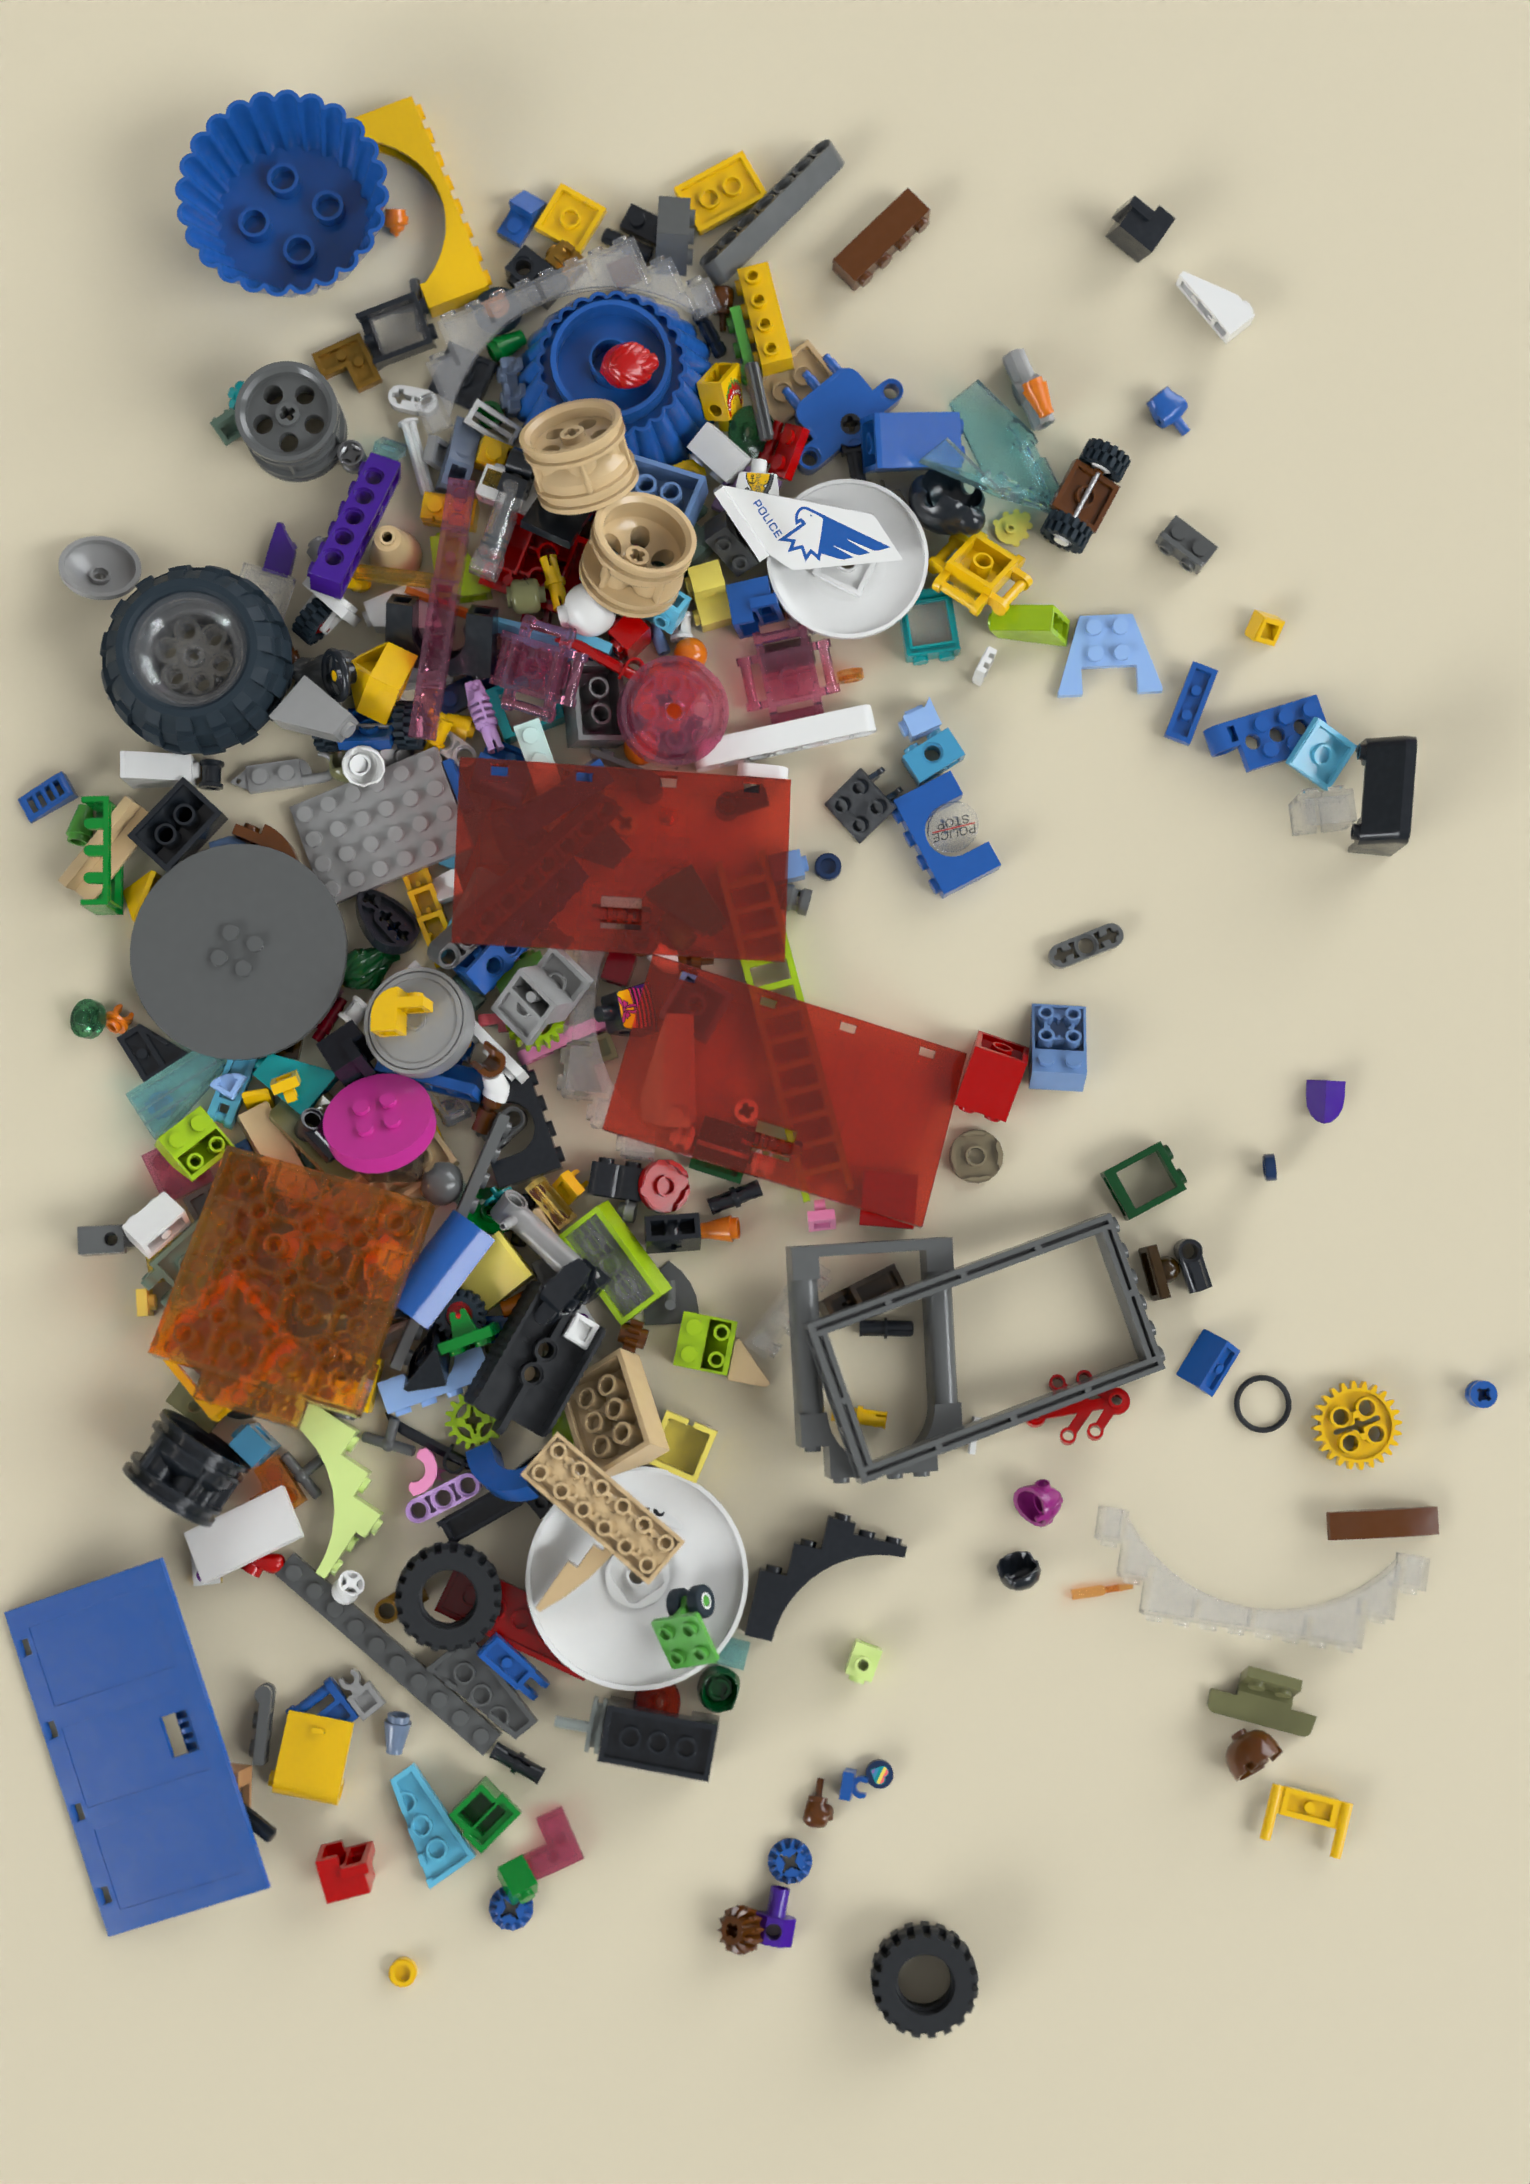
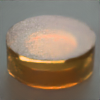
M861 667L836 672L837 680L840 684L854 683L864 678L863 668Z

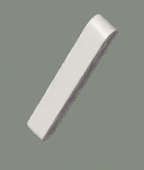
M865 704L700 740L692 743L691 749L696 771L705 772L737 765L742 762H751L874 734L877 730L871 705Z

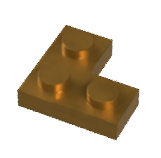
M360 332L311 354L319 372L326 380L348 370L359 393L383 383L377 368L373 365L372 358Z

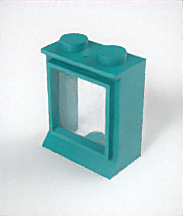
M931 588L923 589L915 605L900 620L906 663L913 662V665L927 664L931 659L939 658V661L953 660L955 656L959 655L961 649L953 600L941 591L938 593Z

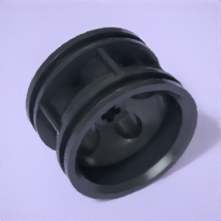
M163 1409L159 1414L162 1421L155 1420L152 1424L155 1431L151 1435V1444L146 1452L134 1451L130 1456L132 1462H126L122 1470L139 1489L161 1505L191 1522L211 1527L215 1522L213 1515L221 1513L222 1507L237 1485L244 1480L241 1473H248L252 1467L226 1441L213 1432L208 1434L190 1418L173 1410Z

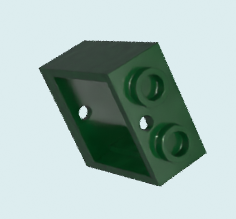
M1161 1141L1100 1173L1125 1221L1133 1219L1187 1189L1184 1185L1187 1183L1185 1175L1180 1168H1175L1171 1161L1174 1159L1170 1148L1167 1144L1163 1146ZM1156 1152L1175 1188L1135 1208L1116 1173Z

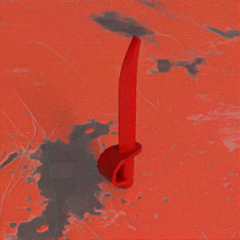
M569 637L554 639L555 642L568 646L618 673L617 679L619 680L623 675L635 683L638 681L641 686H646L649 683L648 677L644 676L646 671L645 664L640 658H630L623 664L578 639ZM628 664L639 666L641 673L629 667Z

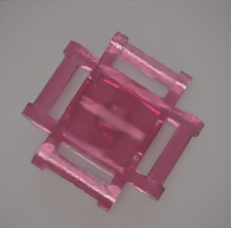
M526 614L522 619L519 634L502 630L500 638L503 640L495 672L489 680V683L505 688L501 701L502 709L507 711L517 710L540 717L544 722L552 723L556 717V703L576 708L577 700L575 697L584 662L587 663L589 658L588 654L571 650V645L577 635L576 628L570 626L560 627L536 620L535 616ZM535 630L561 638L559 646L530 638L531 632ZM568 658L574 659L571 668L565 696L559 695L560 689H564L570 668V663H567ZM516 692L545 700L543 707L516 699Z
M797 623V626L763 634L760 631L752 633L756 654L736 658L737 667L741 669L748 701L745 704L747 712L768 708L771 725L824 713L821 697L841 691L840 684L836 683L829 647L832 645L830 638L809 642L807 628L800 623ZM795 637L800 638L801 644L768 652L764 651L763 644ZM814 650H819L826 682V685L819 687L812 653ZM752 664H759L766 697L764 700H758L751 669ZM813 699L812 706L781 713L777 712V707Z

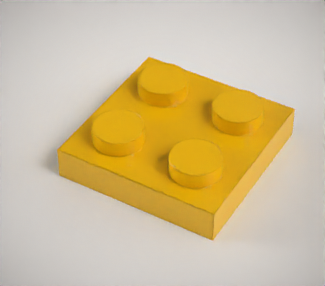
M560 183L535 224L534 229L557 244L562 239L565 242L568 241L579 254H582L606 215L607 210L604 206Z

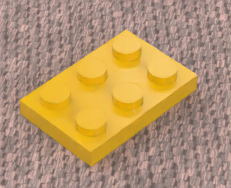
M743 150L674 187V193L677 197L691 198L690 209L695 210L694 227L699 236L751 209L767 193Z

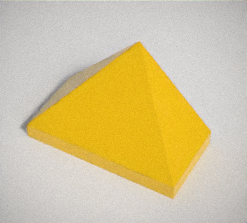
M149 871L124 890V897L133 922H135L146 896L162 877L155 871Z

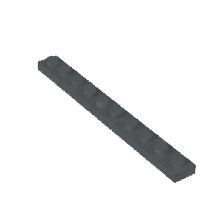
M498 1111L457 1205L456 1211L465 1218H467L468 1213L474 1214L479 1203V1199L475 1198L479 1188L484 1189L490 1177V1174L487 1173L490 1163H496L501 1152V1148H498L501 1137L506 1139L511 1129L512 1123L508 1122L510 1119L509 1115ZM411 1317L405 1325L389 1362L390 1367L398 1371L401 1370L403 1365L408 1366L414 1352L410 1349L413 1340L418 1341L424 1330V1327Z
M293 1553L284 1563L281 1570L275 1574L481 1755H484L502 1734L500 1730L454 1690L446 1686L437 1676L426 1670L427 1667L354 1603L342 1605L334 1600L331 1593L333 1585L318 1575L316 1570L298 1554Z

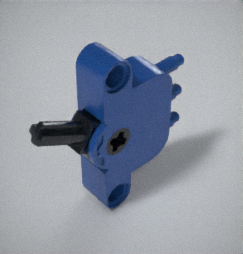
M827 353L823 356V361L833 375L821 384L809 370L802 374L806 383L813 390L810 394L800 400L789 387H785L782 390L785 399L796 411L794 416L795 424L810 430L807 438L809 443L804 446L797 469L804 475H812L841 452V457L847 456L850 479L867 481L866 473L863 474L860 419L873 413H889L900 402L903 395V386L898 380L892 378L883 381L872 390L857 371L851 368H842ZM893 389L897 397L894 399L887 398L884 395V390ZM847 422L850 423L851 427H854L853 432H850L849 428L845 427ZM810 455L814 457L816 464L807 466L803 463L802 457Z

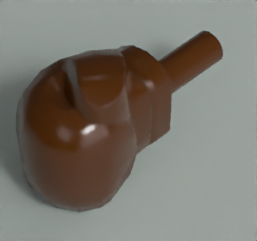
M727 285L713 286L710 294L706 295V306L713 309L714 316H719L721 333L726 332V316H730L729 308L733 307L734 290Z
M817 1778L815 1796L808 1795L803 1815V1822L813 1828H824L828 1821L833 1820L834 1815L833 1807L827 1804L828 1798L822 1797L824 1779Z

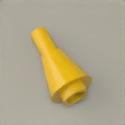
M430 708L427 715L428 719L436 721L438 716L445 717L454 723L450 730L453 734L463 741H466L467 737L473 738L476 728L471 716L445 714Z

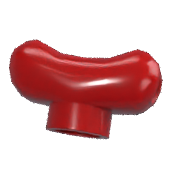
M270 1553L241 1567V1569L259 1578L263 1571L270 1574L279 1572L286 1561L282 1554Z

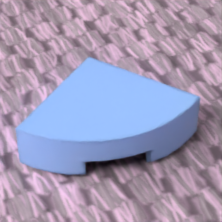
M228 1073L215 1078L209 1086L234 1100L248 1077L239 1073Z

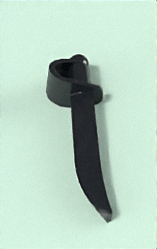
M385 1412V1415L389 1421V1418L393 1416ZM400 1421L397 1432L444 1457L442 1463L448 1473L454 1475L462 1472L464 1468L470 1470L466 1456L453 1450L455 1444L452 1443L450 1447H447ZM447 1460L461 1467L457 1470H449Z

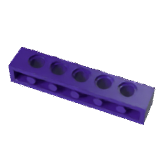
M372 452L366 462H361L358 478L356 481L351 482L348 498L346 501L341 502L338 518L336 521L331 522L326 542L322 541L319 545L317 560L315 562L312 561L309 565L307 577L310 578L311 590L340 600L342 599L401 480V462Z

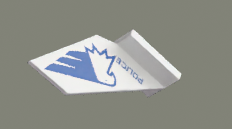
M723 484L713 490V493L760 562L771 555L791 570H803L903 560L873 514L745 490Z

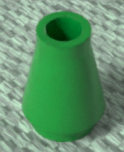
M519 329L512 333L490 338V342L486 343V349L492 361L497 363L501 358L513 355L522 346L527 344V340Z

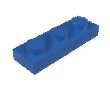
M1195 661L1192 662L1165 731V738L1186 746L1190 745L1218 670Z

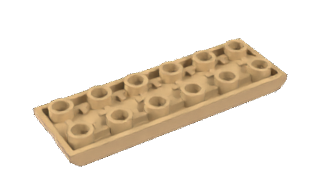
M556 1432L520 1474L647 1585L653 1581L685 1543L681 1537L559 1432Z

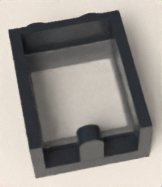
M415 291L355 314L363 328L365 342L371 350L373 365L378 370L427 350L437 348L435 339L439 338L433 323H428L425 315L429 313L428 306L424 297L419 299Z

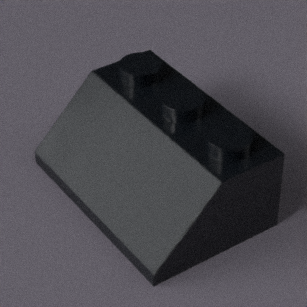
M182 777L127 836L162 869L168 872L179 862L196 854L228 818L189 781Z

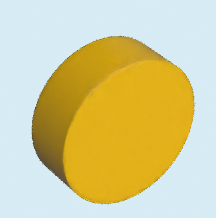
M399 1957L394 1960L389 1968L390 1981L397 1987L411 1985L418 1973L416 1963L409 1957Z

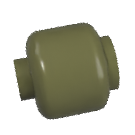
M536 578L514 579L511 582V586L506 587L508 608H513L516 614L537 613L541 610V603H546L545 586H539Z

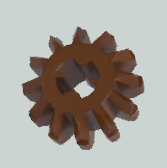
M736 1905V1907L725 1910V1916L719 1918L722 1927L717 1930L722 1933L719 1942L725 1944L726 1951L737 1955H745L757 1950V1944L763 1942L760 1933L765 1929L760 1927L762 1917L756 1916V1909L745 1905Z

